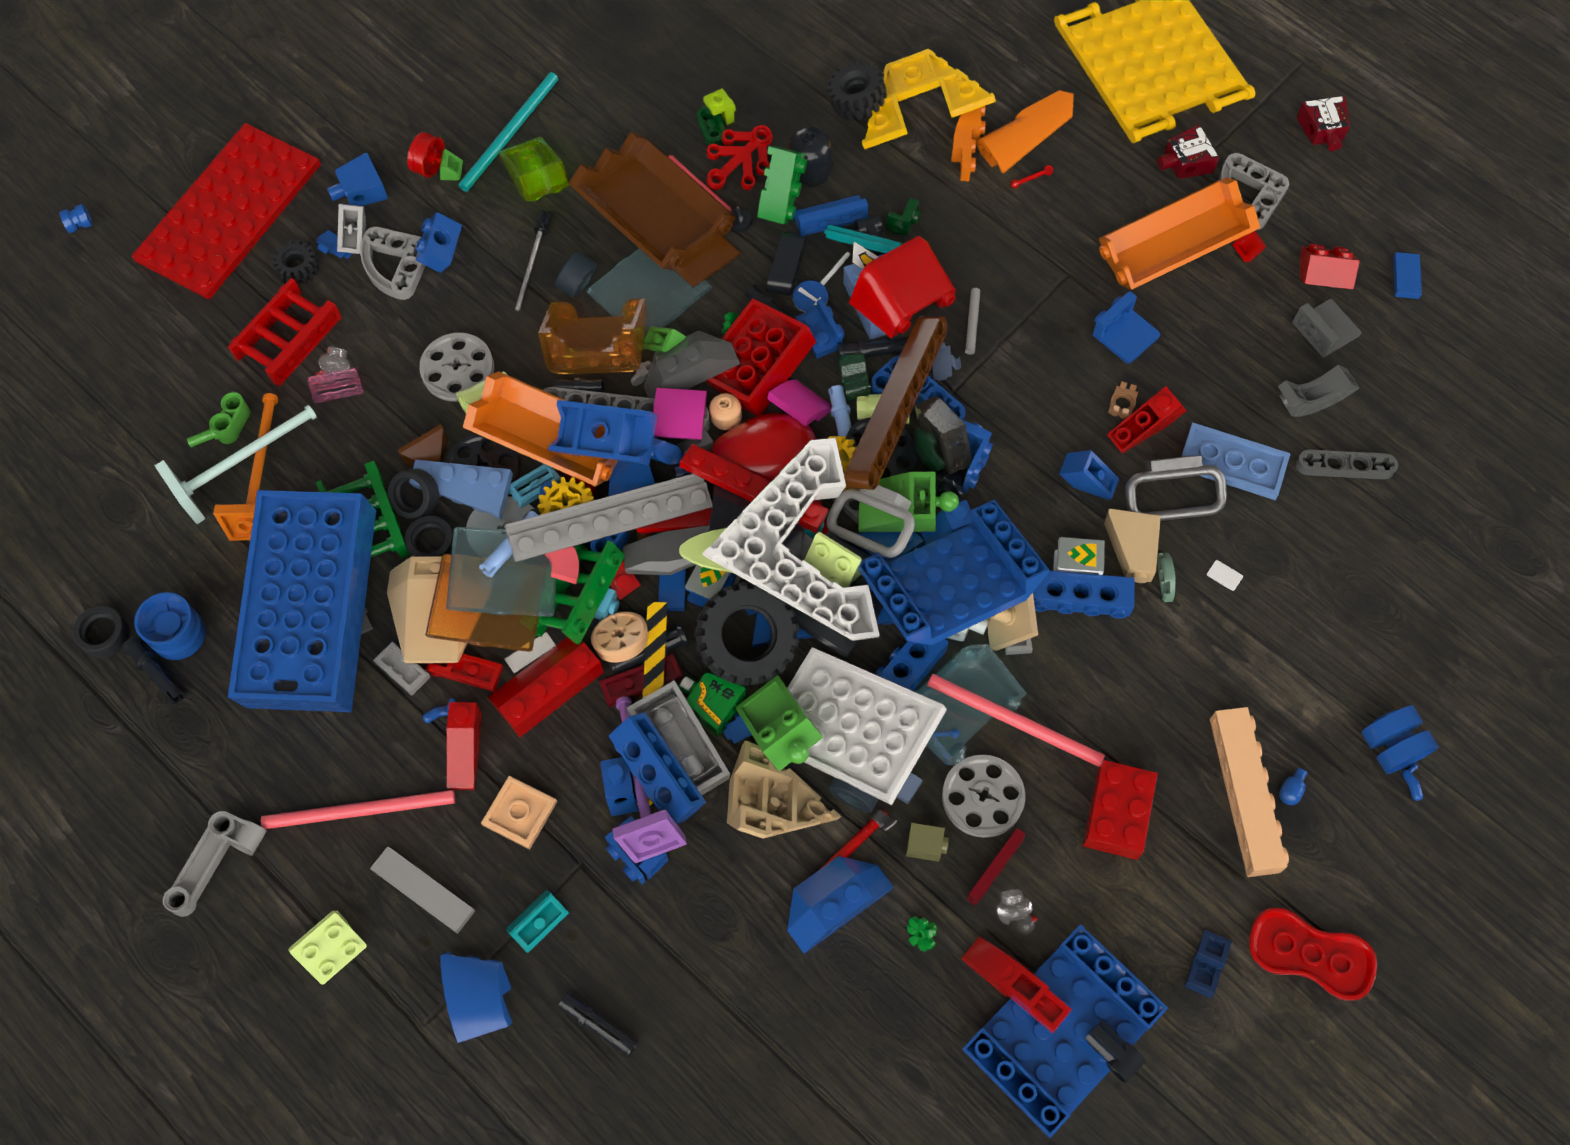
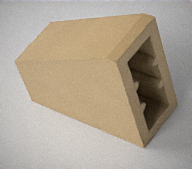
M1109 509L1104 525L1124 577L1135 578L1136 583L1151 582L1156 573L1161 516Z

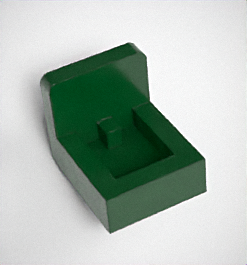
M910 198L902 216L889 212L886 229L895 234L908 236L913 224L917 225L920 219L921 211L918 210L919 200Z

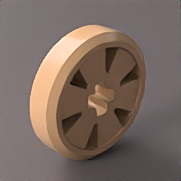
M624 611L614 613L601 620L591 635V643L596 654L608 662H623L637 656L648 643V627L644 618L637 613Z

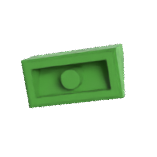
M651 326L642 342L641 348L666 353L686 339V336L675 329Z

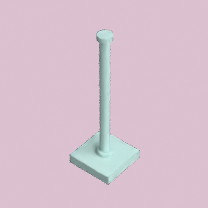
M307 405L301 413L187 483L186 481L180 482L164 460L156 464L155 467L181 506L194 522L198 524L205 520V517L191 498L195 489L310 418L314 420L317 416L311 407Z

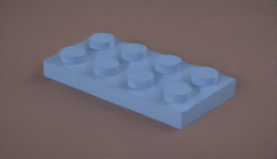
M1192 423L1181 457L1202 455L1203 465H1214L1223 472L1226 485L1276 500L1279 495L1290 453L1196 423ZM1201 475V477L1215 481L1211 475Z

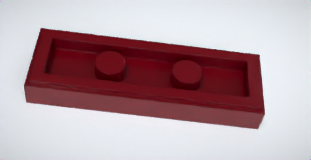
M674 653L665 656L663 687L672 681L683 680ZM645 664L599 681L608 707L616 705V700L620 697L633 699L643 695Z
M1018 828L1015 830L967 897L968 902L974 906L979 903L1025 838L1024 832Z

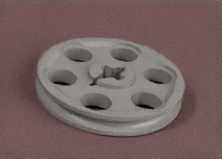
M451 333L437 338L425 349L420 360L419 369L426 388L434 396L442 400L458 402L456 393L449 392V387L453 384H460L462 386L461 391L482 382L487 376L494 373V361L488 346L478 337L467 333ZM461 341L465 343L463 349H453V345L456 342ZM441 352L444 355L440 360L434 361L431 359L432 354ZM477 352L485 353L484 359L480 361L473 360L472 358ZM456 364H460V365H461V366L458 367V370H454V369H453V368L456 367ZM439 373L441 378L437 382L429 381L430 375ZM481 373L484 377L479 382L471 381L472 375Z
M974 755L961 760L950 770L943 785L942 802L948 818L961 831L975 837H995L1008 831L1018 821L1025 804V789L1019 774L1010 764L995 756ZM990 765L999 767L1001 770L1000 777L990 778L986 774V768ZM963 768H969L973 771L974 778L970 781H964L960 778L959 771ZM1008 786L1014 787L1018 792V797L1014 800L1007 799L1003 794V789ZM983 790H986L988 792L987 796L991 799L986 798L982 802L979 800L980 796L976 793H982ZM953 792H959L963 795L964 802L961 805H953L949 801V795ZM996 811L1005 812L1008 816V822L997 824L993 819V814ZM972 813L977 814L981 818V824L978 827H970L966 823V816Z

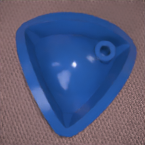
M656 438L653 439L651 459L668 465L680 463V458H683L684 455L678 446Z

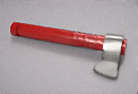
M878 809L870 817L871 820L820 869L838 856L847 858L878 827H883V830L887 831L897 823V820L890 818L883 809Z

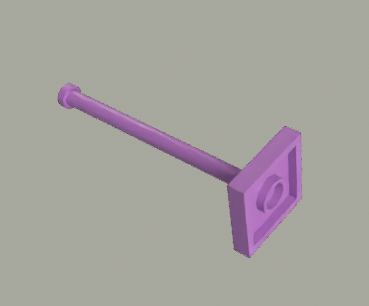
M620 697L616 700V708L620 710L622 722L629 717L627 707L632 705L631 698ZM632 774L640 819L612 829L617 843L634 863L687 845L685 834L666 810L651 814L648 796L636 776Z

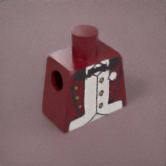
M1345 96L1302 102L1296 116L1311 144L1326 143L1329 151L1341 148V141L1345 138L1350 128Z
M1197 125L1171 138L1167 143L1165 155L1158 157L1157 162L1160 170L1172 168L1176 177L1182 179L1214 173L1219 157L1200 125Z

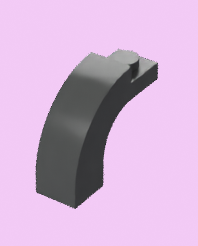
M1339 364L1311 382L1297 385L1286 380L1278 386L1282 392L1279 397L1290 415L1294 417L1310 415L1328 408L1359 389L1348 369Z

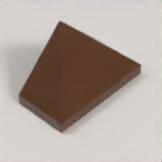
M440 424L397 451L404 464L408 466H414L415 460L442 462L448 438Z

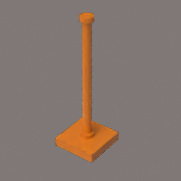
M266 393L263 395L264 408L258 438L270 432L274 405L278 403V397L275 394ZM267 446L255 452L246 504L215 505L213 514L229 541L251 539L257 490L260 488Z

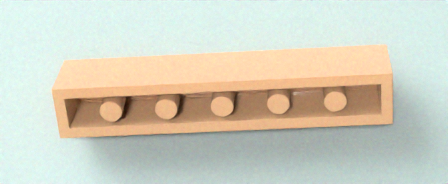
M1248 707L1215 711L1210 718V723L1247 877L1281 873L1287 868L1289 856L1287 849L1282 847L1280 839L1282 828L1280 822L1275 819L1273 811L1275 809V799L1268 791L1267 783L1269 776L1267 769L1262 766L1260 758L1262 757V747L1260 742L1256 741L1254 734L1256 729L1255 719L1252 715L1250 716Z

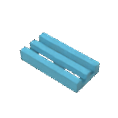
M543 464L512 482L508 494H511L514 501H518L520 508H523L538 499L540 487L544 482L554 480L561 483V477L552 467ZM546 472H549V474L545 475L544 477L536 479L539 476L545 474ZM531 482L530 485H528L527 487L523 488L520 491H517L519 488Z

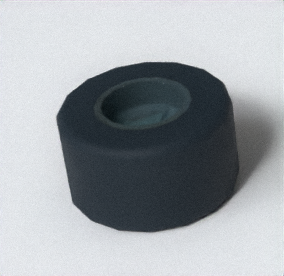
M575 252L561 269L556 279L555 287L572 299H577L593 278L597 269V263L581 252Z
M835 777L829 786L830 792L836 798L852 808L863 812H872L879 800Z

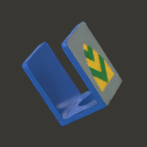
M696 565L685 585V589L690 592L687 597L688 602L703 608L713 595L728 586H732L736 574Z

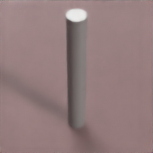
M972 288L970 294L965 346L966 354L975 353L980 289Z

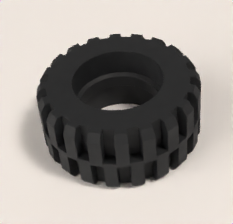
M745 582L728 586L713 595L705 603L697 617V626L694 630L697 653H700L701 661L711 670V673L725 681L739 685H755L767 682L777 674H781L786 669L785 666L788 662H791L795 656L793 652L799 643V639H797L799 625L795 623L794 619L796 614L793 608L790 609L786 602L754 584H746ZM741 609L757 611L765 617L771 629L769 646L763 654L754 659L745 660L733 656L726 649L722 640L724 622L732 613Z

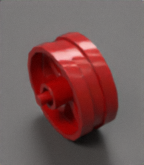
M427 132L419 133L409 148L407 157L409 170L426 178L435 175L441 166L442 154L445 149L443 140Z

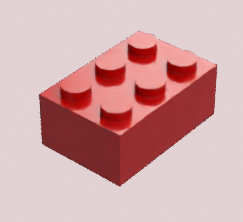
M1103 760L1097 770L1083 847L1138 860L1144 852L1158 773Z

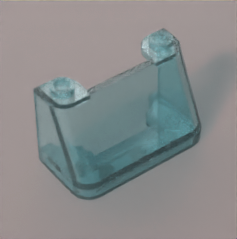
M988 644L965 647L935 674L1011 711L1020 706L1022 703L1021 699L1027 694ZM927 681L915 693L943 704L947 710L926 746L946 765H956L966 756L965 751L967 747L964 744L992 716L927 686ZM957 730L958 734L954 735L952 731Z

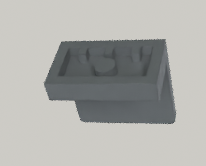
M1332 299L1325 301L1315 308L1306 303L1299 308L1292 322L1323 358L1361 335L1359 328Z

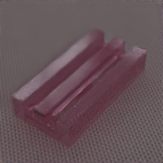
M357 368L308 377V384L314 403L363 394L364 392ZM353 377V378H349V379H345V380H340V381H335V382H330V383L315 385V384H318V383H323V382H328V381H333V380H338V379ZM352 384L356 385V387L322 394L317 393L322 390L335 389Z

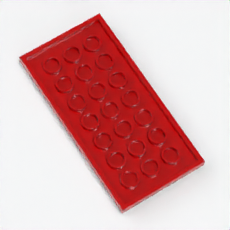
M245 123L132 254V258L135 262L210 300L320 167L319 159Z

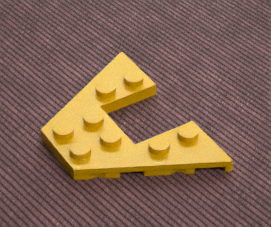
M926 49L885 65L883 79L887 90V98L884 99L885 103L883 106L878 105L880 110L877 112L871 111L872 117L868 120V130L865 140H862L864 149L908 134L898 102L941 86L952 118L996 102L993 93L989 94L979 87V83L969 80L968 76L959 69L955 70L950 67L946 60L937 57L933 51Z

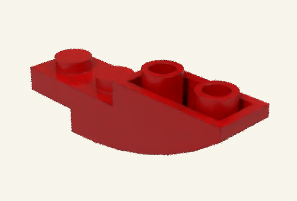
M981 937L974 942L961 958L1005 997L1009 996L1052 1034L1072 1010L1049 991V986Z

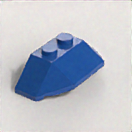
M838 856L793 889L787 931L803 954H805L894 889V886L878 865Z

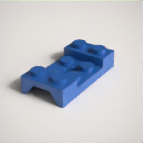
M557 400L556 405L561 421L558 438L549 445V451L558 454L596 457L649 466L657 414L644 410ZM601 425H604V436L601 438H597V428Z

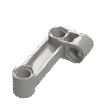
M225 811L213 814L209 819L207 829L173 886L164 894V907L180 917L192 914L197 906L200 895L229 846L231 845L253 856L267 830L253 822L243 820ZM230 821L228 829L220 832V826L224 822ZM181 896H185L182 906L175 908L176 900Z

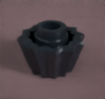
M952 469L944 470L936 476V497H940L944 492L951 491L958 496L960 501L963 494L962 476Z

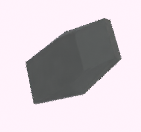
M710 525L662 532L623 546L626 573L672 575L696 565L683 558L679 554V548L688 539L709 532Z

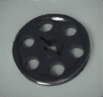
M870 418L856 422L847 432L846 439H851L853 436L861 438ZM904 428L899 437L904 442V446H895L884 470L889 477L912 472L916 465V446L912 437ZM896 460L905 461L908 468L902 469L898 467Z
M473 434L460 440L452 447L445 459V463L481 466L480 458L485 467L510 469L513 473L511 483L518 480L520 476V460L516 451L479 434ZM493 442L496 444L495 449L490 452L483 450L486 443ZM469 449L472 451L470 457L466 459L459 457V453L462 450ZM502 458H513V461L510 465H500V461Z

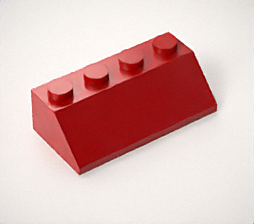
M566 637L487 698L520 738L602 675L604 671L600 660L583 641L578 645Z

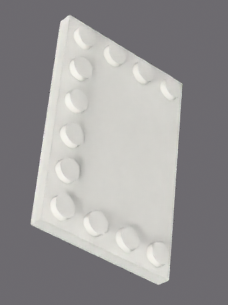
M813 647L788 686L789 691L823 737L809 748V757L805 763L843 780L890 805L894 802L947 710L943 704Z

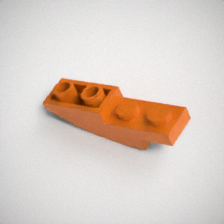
M985 106L961 114L954 134L951 162H960V181H969L970 173L975 172L976 158L971 157L972 153H975L977 140L980 139V135L985 134V121H981V117L985 116Z

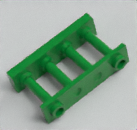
M374 461L364 464L367 470L364 478L327 491L321 480L316 482L319 492L353 493L366 487L369 489L373 488L375 494L371 495L368 501L374 508L381 509L383 514L379 516L378 520H375L374 532L384 529V531L389 530L390 537H387L386 541L372 546L371 557L389 550L392 552L397 551L400 558L410 555L404 542L405 538L395 511L389 502L381 473Z
M607 541L602 552L587 550L583 544L574 546L579 565L582 560L596 562L591 574L578 573L577 583L585 584L579 597L564 594L570 582L551 577L552 567L550 564L520 624L534 636L539 637L543 636L547 626L562 629L561 631L575 644L580 645L625 557V554L612 541ZM559 604L574 606L568 619L553 617Z

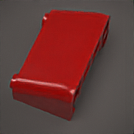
M918 236L868 263L858 277L849 303L886 335L893 338L899 333H905L909 329L913 314L935 301L939 308L949 307L956 298V289L929 243L921 236Z

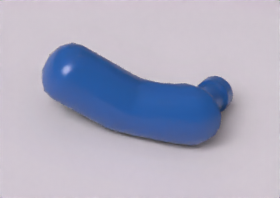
M451 698L448 701V705L435 707L425 713L423 721L431 723L441 716H448L449 702H455V699Z
M1413 763L1408 770H1403L1402 776L1409 786L1413 800L1419 801L1423 798V792L1420 782L1412 774L1418 769V765Z

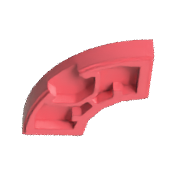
M574 546L544 554L549 559L552 567L551 577L573 584L577 583L579 560Z

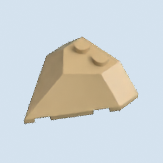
M744 741L730 778L727 824L739 831L760 838H767L838 820L841 815L834 809L829 811L819 801L821 797L790 768L787 770L783 768L779 771L762 752L759 745Z

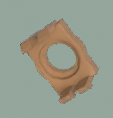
M1124 381L1121 382L1120 386H1116L1108 411L1112 416H1120L1122 419H1126L1132 414L1138 394L1135 391L1137 385L1131 384L1130 388L1126 389L1127 382ZM1118 398H1126L1130 402V406L1122 409L1116 405V400Z

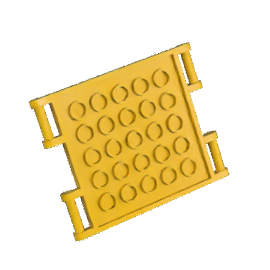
M1135 0L1136 2L1103 15L1097 2L1088 4L1086 8L1067 15L1060 14L1054 18L1057 29L1132 143L1139 142L1141 138L1166 129L1168 131L1175 128L1176 122L1172 115L1205 103L1209 110L1215 113L1220 111L1222 107L1243 99L1249 100L1255 97L1253 86L1248 85L1189 0ZM1088 16L1092 18L1070 27L1067 25ZM1239 90V92H1236V93H1233V94H1231V95H1228V96H1225V97H1223V98L1218 99V97H1221V96H1224V95H1226V94H1229V93H1232V92H1234V91ZM1160 120V121L1157 122V123H1154V124H1152V125H1149V126H1146V127H1144V128L1138 129L1139 127H1142V126H1145V125L1150 124V123H1152V122H1155V121Z

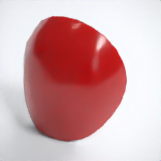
M773 412L739 423L714 441L712 453L772 482L811 440L817 439L809 425L805 427L790 415Z

